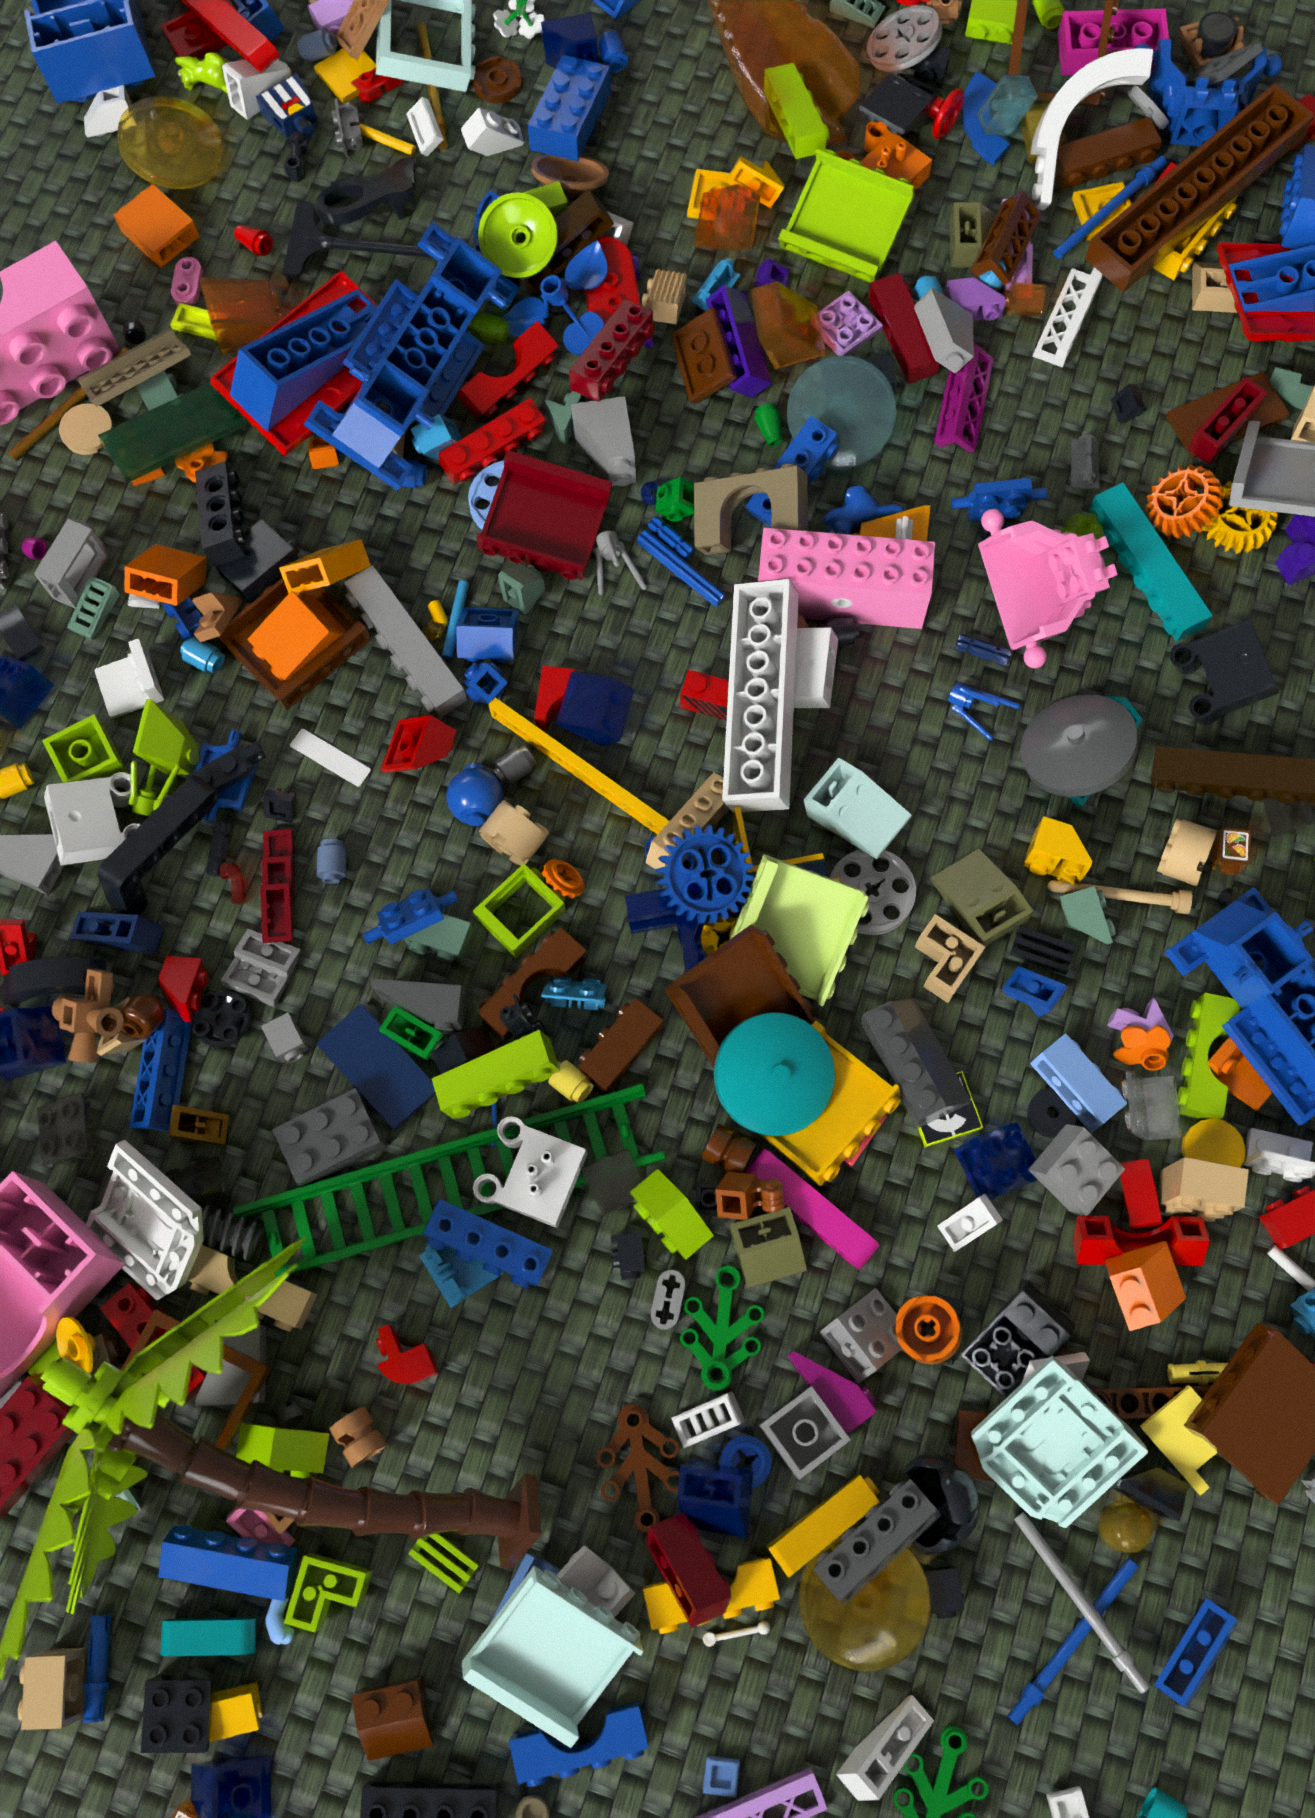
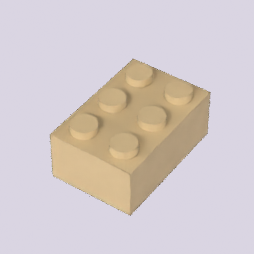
M1183 1157L1160 1170L1157 1194L1159 1207L1165 1208V1213L1170 1215L1184 1216V1212L1196 1214V1217H1203L1206 1222H1215V1218L1233 1215V1212L1245 1208L1249 1169Z

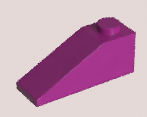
M795 1351L787 1355L809 1387H813L846 1434L877 1412L873 1407L877 1402L866 1387L860 1389L857 1384Z

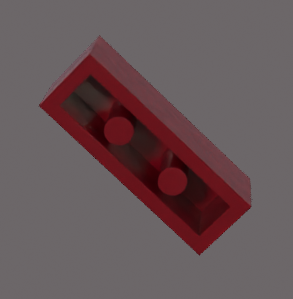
M1245 376L1195 432L1187 450L1210 465L1256 414L1268 392Z
M683 1512L651 1525L645 1543L690 1627L693 1628L725 1614L732 1597L731 1589L728 1582L720 1577L715 1568V1561L711 1552L705 1550L695 1524L690 1523Z

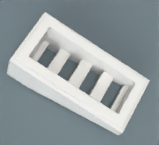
M732 1391L671 1418L683 1448L735 1427L745 1421ZM722 1403H725L732 1420L727 1421L721 1406ZM712 1407L720 1423L718 1426H715L709 1409ZM696 1414H702L708 1429L707 1431H703ZM690 1418L696 1436L691 1437L685 1419Z

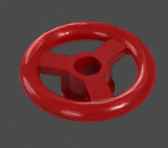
M961 88L954 89L946 99L938 96L931 105L929 117L935 119L932 135L937 140L947 135L958 118L964 102V91Z

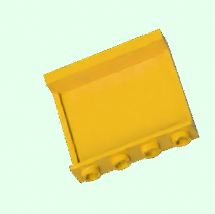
M815 1021L811 1026L823 1037L833 1058L835 1080L831 1098L821 1115L806 1128L788 1135H759L817 1184L822 1186L826 1180L830 1182L837 1176L840 1171L839 1165L846 1158L851 1159L861 1147L859 1143L866 1135L871 1136L877 1131L881 1124L879 1120L887 1112L891 1114L901 1102V1094L897 1084L892 1087L828 1036L825 1027Z

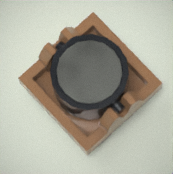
M1219 11L1210 12L1204 15L1199 22L1179 28L1177 35L1195 70H1198L1214 58L1244 47L1242 43L1244 28L1243 26L1237 27L1239 23L1238 17L1233 18L1227 13Z

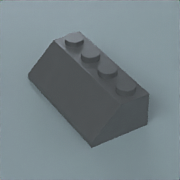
M915 998L889 1001L862 1014L861 1025L893 1085L897 1084L899 1086L900 1098L917 1129L971 1103L968 1094Z

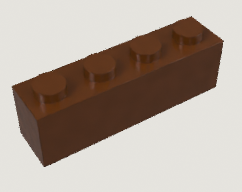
M1150 117L1072 141L1058 146L1054 176L1060 188L1064 189L1070 186H1078L1092 179H1100L1107 174L1117 171H1125L1129 167L1141 163L1146 164L1156 159L1162 140Z

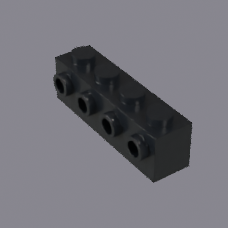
M367 1781L362 1787L360 1818H499L500 1784Z

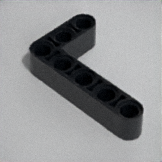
M193 775L170 795L98 868L97 876L107 902L122 914L141 915L148 904L141 879L216 805L220 792L197 775Z

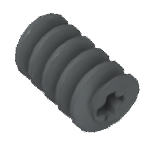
M206 1204L202 1211L203 1242L208 1237V1247L214 1248L220 1241V1251L224 1253L232 1246V1256L235 1257L244 1250L243 1258L248 1261L256 1251L264 1227L259 1232H256V1222L253 1221L248 1228H245L244 1217H241L234 1224L233 1213H229L223 1220L221 1219V1209L219 1208L213 1215H210V1205Z

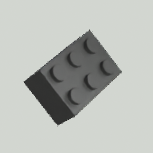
M356 1088L272 1129L295 1182L301 1187L319 1182L386 1148L365 1100Z

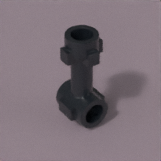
M294 132L287 141L288 149H292L291 156L285 160L284 169L291 181L300 182L304 179L306 171L304 163L301 162L302 150L307 149L308 143L304 134Z

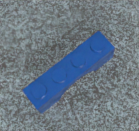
M640 1700L609 1708L603 1729L596 1738L587 1744L570 1748L556 1741L550 1734L540 1728L513 1734L509 1744L518 1784L527 1782V1786L531 1787L546 1782L547 1776L559 1773L561 1778L575 1775L580 1772V1767L592 1764L593 1769L608 1766L612 1763V1758L623 1755L625 1760L638 1758L644 1755L643 1750L649 1749V1738Z

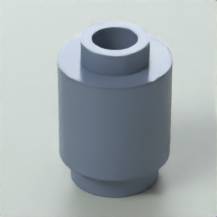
M327 28L305 34L298 40V50L305 61L310 60L313 62L333 55L337 47L335 35Z
M324 839L321 841L320 847L317 848L316 875L322 878L324 883H339L340 879L346 877L347 849L344 847L343 841Z

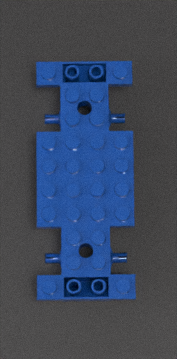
M431 222L417 244L419 248L438 261L437 266L419 295L395 279L342 362L350 368L349 373L363 382L348 409L342 416L319 400L303 424L397 491L402 486L413 465L394 453L392 449L405 433L409 424L415 420L430 430L435 422V419L432 417L437 414H445L485 347L483 343L465 331L481 305L485 301L490 300L505 311L519 290L518 286L501 274L502 270L458 236L453 238L434 222Z
M1253 887L1166 950L1165 954L1182 976L1191 972L1204 961L1242 1008L1240 1012L1221 1026L1299 1126L1315 1115V960L1305 949L1302 941L1303 937L1313 931V926L1311 925L1304 929L1310 924V922L1305 920L1293 929L1282 920L1276 911L1269 915L1273 910L1256 888Z

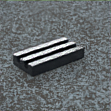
M1020 926L1009 955L1066 975L1076 945ZM1022 936L1046 944L1048 946L1060 949L1067 953L1065 954L1057 950L1023 939ZM1021 945L1064 961L1063 965L1020 950L1018 947Z

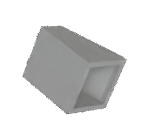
M625 396L602 399L599 402L588 401L571 404L575 439L603 478L611 481L612 486H627L630 483H636L635 453Z

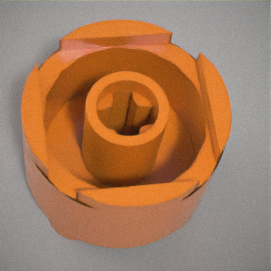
M935 1296L914 1297L900 1308L896 1316L895 1331L898 1343L914 1360L934 1365L948 1360L958 1350L963 1332L961 1322L952 1306L945 1300ZM925 1323L929 1326L933 1323L936 1324L934 1326L936 1333L933 1336L929 1334L925 1337L922 1336L924 1334L922 1326Z

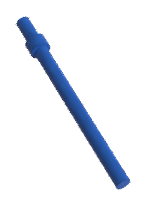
M1160 156L1151 165L1144 166L1136 174V178L1054 250L1055 257L1061 259L1140 187L1147 186L1155 178V174L1167 164L1166 158Z
M1128 1558L1092 1604L1100 1616L1103 1615L1138 1569V1566L1131 1559ZM1084 1616L1033 1683L1028 1682L1021 1691L1023 1696L1007 1715L1017 1726L1033 1705H1039L1045 1697L1043 1694L1045 1689L1092 1629V1626Z

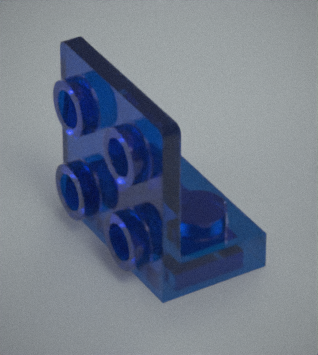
M3 655L0 658V715L12 725L21 729L54 687V684L30 664L8 655Z
M1017 1122L977 1136L954 1149L977 1198L986 1194L988 1199L992 1201L1010 1191L1038 1180L1029 1171V1168L1036 1159Z

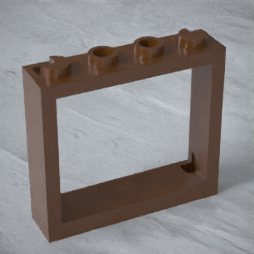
M1017 0L1004 101L1049 104L1057 93L1016 90L1028 0ZM1105 0L1097 59L1106 55L1107 44H1112L1115 27H1110L1111 16L1117 14L1119 0ZM1106 88L1087 96L1076 106L1097 107L1099 100H1104Z
M155 1309L121 1371L125 1369L135 1354L151 1343L159 1327L169 1331L182 1321ZM223 1343V1360L252 1374L215 1444L227 1452L272 1368Z

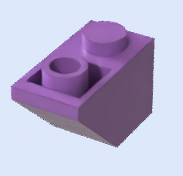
M974 277L947 281L945 296L973 314V321L994 320L1002 317L1006 300L1000 293Z

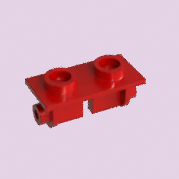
M376 68L369 72L362 73L351 84L360 92L358 94L360 101L363 104L365 102L369 104L383 95L380 86L383 85L385 91L389 92L402 85L403 79L376 74Z

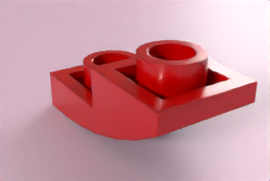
M1149 1159L1120 1163L1125 1168L1119 1178L1124 1194V1204L1130 1229L1162 1225Z

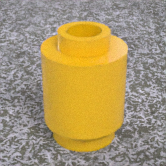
M15 763L0 769L1 799L29 789L30 785L35 783L26 763L20 765Z

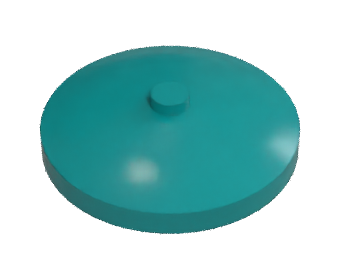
M766 1013L742 1021L725 1037L715 1059L714 1083L723 1108L739 1125L758 1134L781 1136L806 1128L824 1111L834 1087V1063L827 1043L809 1023L789 1014Z

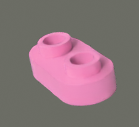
M193 257L182 258L175 266L171 295L177 305L183 303L194 306L199 300L204 273L200 262Z

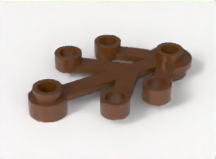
M629 1404L619 1412L618 1425L620 1429L607 1447L597 1453L598 1464L604 1468L611 1467L616 1461L615 1454L626 1440L630 1439V1454L612 1479L602 1485L601 1495L607 1501L616 1500L620 1495V1488L634 1470L639 1509L634 1516V1523L638 1530L648 1533L651 1525L660 1522V1515L651 1504L647 1469L663 1480L666 1488L670 1491L680 1490L684 1479L679 1472L671 1471L644 1450L642 1435L660 1447L661 1454L666 1458L675 1457L679 1451V1445L674 1439L666 1438L649 1424V1415L644 1407L638 1404ZM630 1414H637L639 1417V1424L635 1427L630 1426L627 1422ZM666 1442H673L675 1444V1452L671 1455L666 1454L663 1450ZM605 1451L612 1454V1461L609 1464L602 1463L600 1459L601 1454ZM677 1475L680 1478L678 1487L672 1488L669 1486V1476ZM609 1484L614 1485L617 1489L614 1497H608L605 1494V1487ZM644 1513H649L653 1517V1523L649 1526L641 1523V1516Z

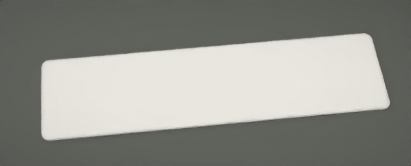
M301 729L290 744L295 750L357 787L362 784L371 771L369 767L305 729Z

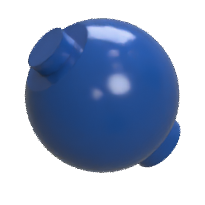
M472 763L465 766L464 770L456 774L450 781L446 800L449 810L455 818L471 826H480L486 822L499 803L504 800V791L497 777L487 771L484 765Z

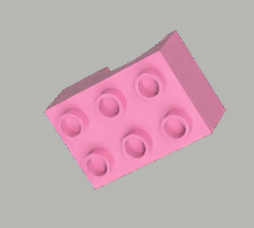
M56 241L0 271L3 285V295L0 303V425L11 422L18 415L20 409L34 401L58 395L64 389L66 383L87 371L90 372L109 362L113 356L121 351L88 287Z
M14 1171L0 1183V1398L4 1396L56 1339L58 1322L68 1316L76 1318L125 1265L45 1183Z

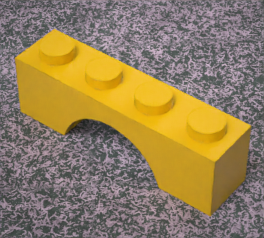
M770 1557L738 1564L736 1577L730 1586L732 1597L726 1613L723 1614L724 1619L742 1615V1608L754 1606L755 1611L774 1607L773 1601L780 1600ZM666 1581L644 1586L643 1591L651 1630L659 1629L660 1634H666L679 1630L678 1624L688 1622ZM709 1620V1621H707V1622H704V1623H702V1624H700V1625L710 1623L711 1620Z

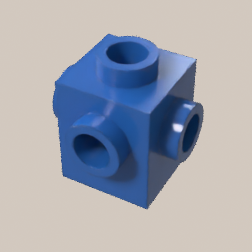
M480 662L478 665L474 663L464 673L466 679L462 684L467 687L465 693L473 701L478 703L481 700L484 703H490L494 697L498 699L503 694V687L508 682L502 677L504 673L492 662L490 664ZM483 677L486 684L480 688L477 682Z

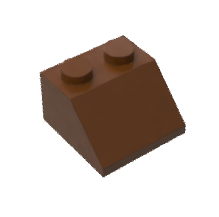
M423 1676L361 1689L352 1695L356 1729L368 1761L434 1746Z

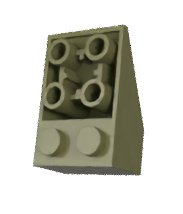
M980 849L930 877L968 936L983 946L989 945L1026 923L1034 912L1017 886Z

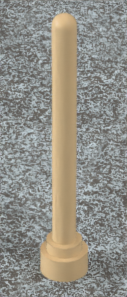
M1051 880L1047 884V888L1050 891L1067 894L1095 886L1096 891L1102 890L1104 897L1108 899L1170 906V909L1182 914H1189L1192 905V891L1187 890L1163 894L1081 883L1070 884L1069 882Z

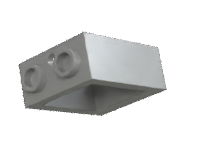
M67 519L34 572V575L54 600L76 608L91 576L97 577L110 555L104 548L103 541L94 533L95 529L91 525L83 521L77 523Z

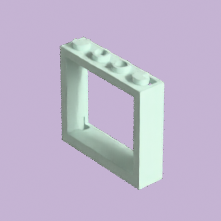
M390 0L377 23L376 74L466 92L469 80H474L475 66L471 65L475 55V45L471 44L475 35V25L471 24L475 15V4H471V0H398L461 14V66L390 52Z

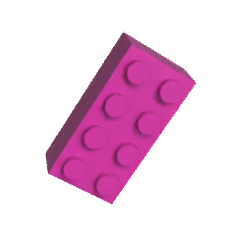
M1166 8L1117 10V14L1111 16L1110 27H1115L1112 44H1107L1106 55L1122 50L1134 49L1139 44H1147L1151 49L1156 50L1159 38L1169 39ZM1104 10L1063 11L1057 34L1061 76L1074 75L1087 64L1097 59Z

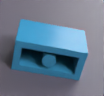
M441 414L432 417L435 419V422L430 430L422 424L411 429L414 435L412 442L418 453H422L439 461V452L462 439L455 422Z

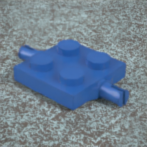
M1031 478L977 483L968 496L952 497L951 507L952 510L968 508V521L977 520L981 522L982 515L989 509H997L1002 512L1004 518L1014 519L1023 515L1028 502L1046 500L1047 490L1046 488L1032 489Z
M231 730L227 745L213 746L203 743L199 754V761L194 771L237 748L243 734L239 731ZM259 762L254 764L255 768L250 771V776L220 792L219 800L202 818L203 821L214 824L219 808L244 810Z
M429 888L414 891L407 899L398 903H389L381 911L377 912L379 918L378 926L362 933L367 944L384 937L391 945L444 920L442 908L458 902V899L453 890L438 898L432 895Z

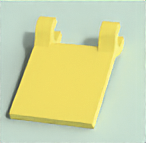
M1188 1385L1141 1424L1140 1427L1201 1496L1210 1487L1197 1473V1469L1213 1457L1217 1451L1203 1438L1192 1434L1183 1426L1202 1400L1191 1386Z

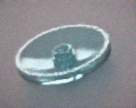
M835 356L815 363L799 377L789 396L787 420L791 436L794 439L808 418L812 416L838 433L840 448L837 454L832 459L828 458L823 466L843 469L855 467L869 461L884 448L894 429L896 401L890 383L878 368L860 358Z

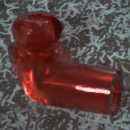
M233 862L231 864H221V878H231V902L233 904L246 903V880L239 866Z

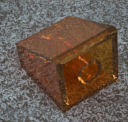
M199 279L209 319L222 355L239 351V348L257 340L283 318L282 312H276V307H280L276 290L270 291L268 281Z
M777 281L751 289L757 335L774 369L826 355L818 306Z

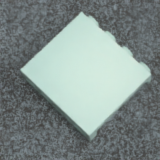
M533 1566L462 1660L463 1679L571 1748L579 1738L577 1725L631 1653L634 1651L638 1655H642L643 1648L640 1633L630 1623L625 1622L622 1624L614 1619L613 1614L604 1606L598 1605L596 1607L590 1603L580 1590L574 1587L570 1590L561 1584L560 1579L551 1571L545 1570L543 1572L536 1566Z

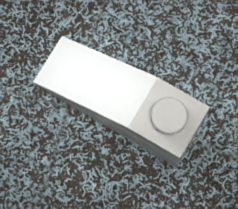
M909 1695L852 1751L836 1775L858 1801L879 1800L934 1720L915 1697Z

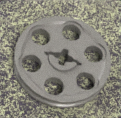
M915 5L898 10L885 18L873 30L867 42V53L873 66L880 71L894 72L910 68L925 59L938 45L942 36V24L937 12L929 6ZM930 20L928 23L921 25L923 22ZM930 37L925 42H921L923 39ZM888 52L886 55L879 57L881 54ZM908 53L907 56H905L904 58L899 59L902 55Z
M860 849L842 858L830 876L831 879L839 878V882L861 889L865 893L867 886L872 889L879 885L876 893L877 897L874 895L868 896L869 908L867 913L871 917L870 923L867 925L857 924L856 926L860 934L881 935L896 929L907 919L916 899V884L911 870L902 859L886 850L878 857V859H884L888 863L889 868L885 872L876 871L872 866L873 861L876 859ZM848 864H855L859 867L860 874L856 877H848L844 872V867ZM897 879L904 880L908 884V890L904 893H897L893 890L892 883ZM887 906H895L899 910L900 915L897 919L890 920L884 916L883 909Z

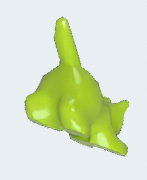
M206 53L202 61L196 57L175 58L176 64L182 66L178 71V75L184 83V88L192 91L196 83L203 82L222 89L228 94L222 65L229 62L218 53Z

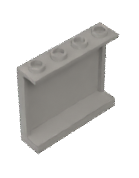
M1249 420L1233 479L1229 506L1315 517V443L1259 437L1260 421Z

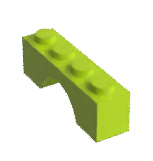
M1205 992L1197 1000H1194L1191 1005L1190 1017L1194 1018L1192 1029L1188 1030L1186 1036V1046L1189 1047L1188 1058H1184L1181 1068V1075H1184L1185 1079L1184 1086L1179 1088L1177 1094V1104L1181 1105L1179 1114L1204 1120L1211 1118L1220 1120L1224 1117L1228 1087L1221 1083L1212 1073L1208 1065V1052L1215 1038L1228 1036L1221 1025L1240 1011V1006L1233 998Z

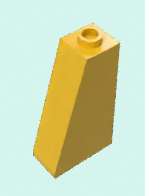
M857 1474L766 1546L789 1578L866 1515L874 1505L880 1503L876 1497L880 1492L868 1476L863 1479L861 1475Z

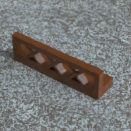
M1024 190L1002 203L970 269L976 277L992 270L1003 285L1011 281L1042 215ZM1025 210L1031 216L1030 220H1027ZM1017 225L1020 226L1022 237L1018 234ZM1009 242H1012L1014 254L1010 252ZM1000 259L1004 260L1006 271L999 264Z

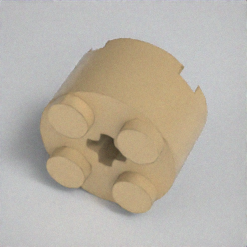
M504 800L499 803L479 830L481 832L480 836L500 854L504 852L511 856L509 860L520 866L522 864L526 865L546 839L549 831L539 823L534 824L530 821L529 817L531 814L523 807L516 805L514 808Z
M1176 818L1157 872L1197 886L1217 830Z

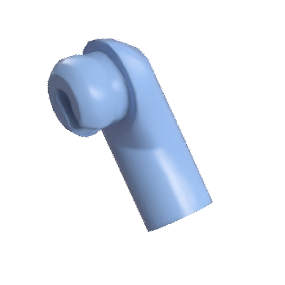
M288 1596L285 1601L272 1599L265 1617V1625L270 1639L277 1645L281 1643L287 1645L294 1637L293 1628L288 1625L286 1626L283 1619L289 1601Z

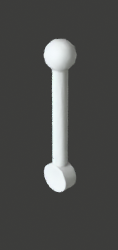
M761 1621L758 1626L719 1634L707 1632L704 1634L703 1642L706 1646H713L716 1641L754 1633L766 1635L770 1631V1625L766 1621Z

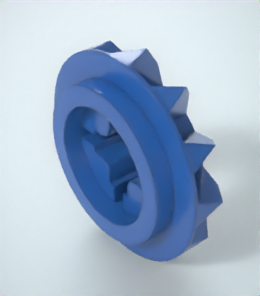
M736 1437L722 1451L720 1459L721 1470L724 1477L733 1486L741 1489L755 1488L762 1484L770 1473L771 1456L769 1450L763 1442L755 1437ZM738 1449L746 1456L758 1454V1457L754 1458L755 1460L751 1463L754 1475H751L745 1468L733 1470L740 1462Z

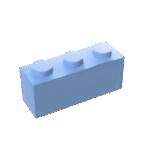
M1066 1033L1030 1063L1091 1133L1128 1104L1122 1097L1121 1092L1111 1085L1101 1073L1100 1068L1087 1058L1081 1051L1080 1046L1074 1040H1071Z

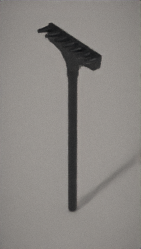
M298 200L282 274L285 275L287 282L290 284L292 277H300L302 275L308 258L317 250L325 248L330 250L345 249L433 257L417 245L327 236L315 224L316 210L314 205L308 201Z

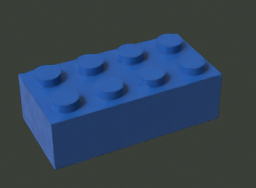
M561 56L528 123L530 150L579 161L596 121L611 93V70L609 65L572 56Z
M1309 144L1304 145L1301 154H1296L1292 165V170H1294L1292 177L1286 179L1282 194L1284 197L1281 204L1283 210L1280 216L1282 223L1278 233L1282 235L1281 247L1298 249L1315 245V146Z

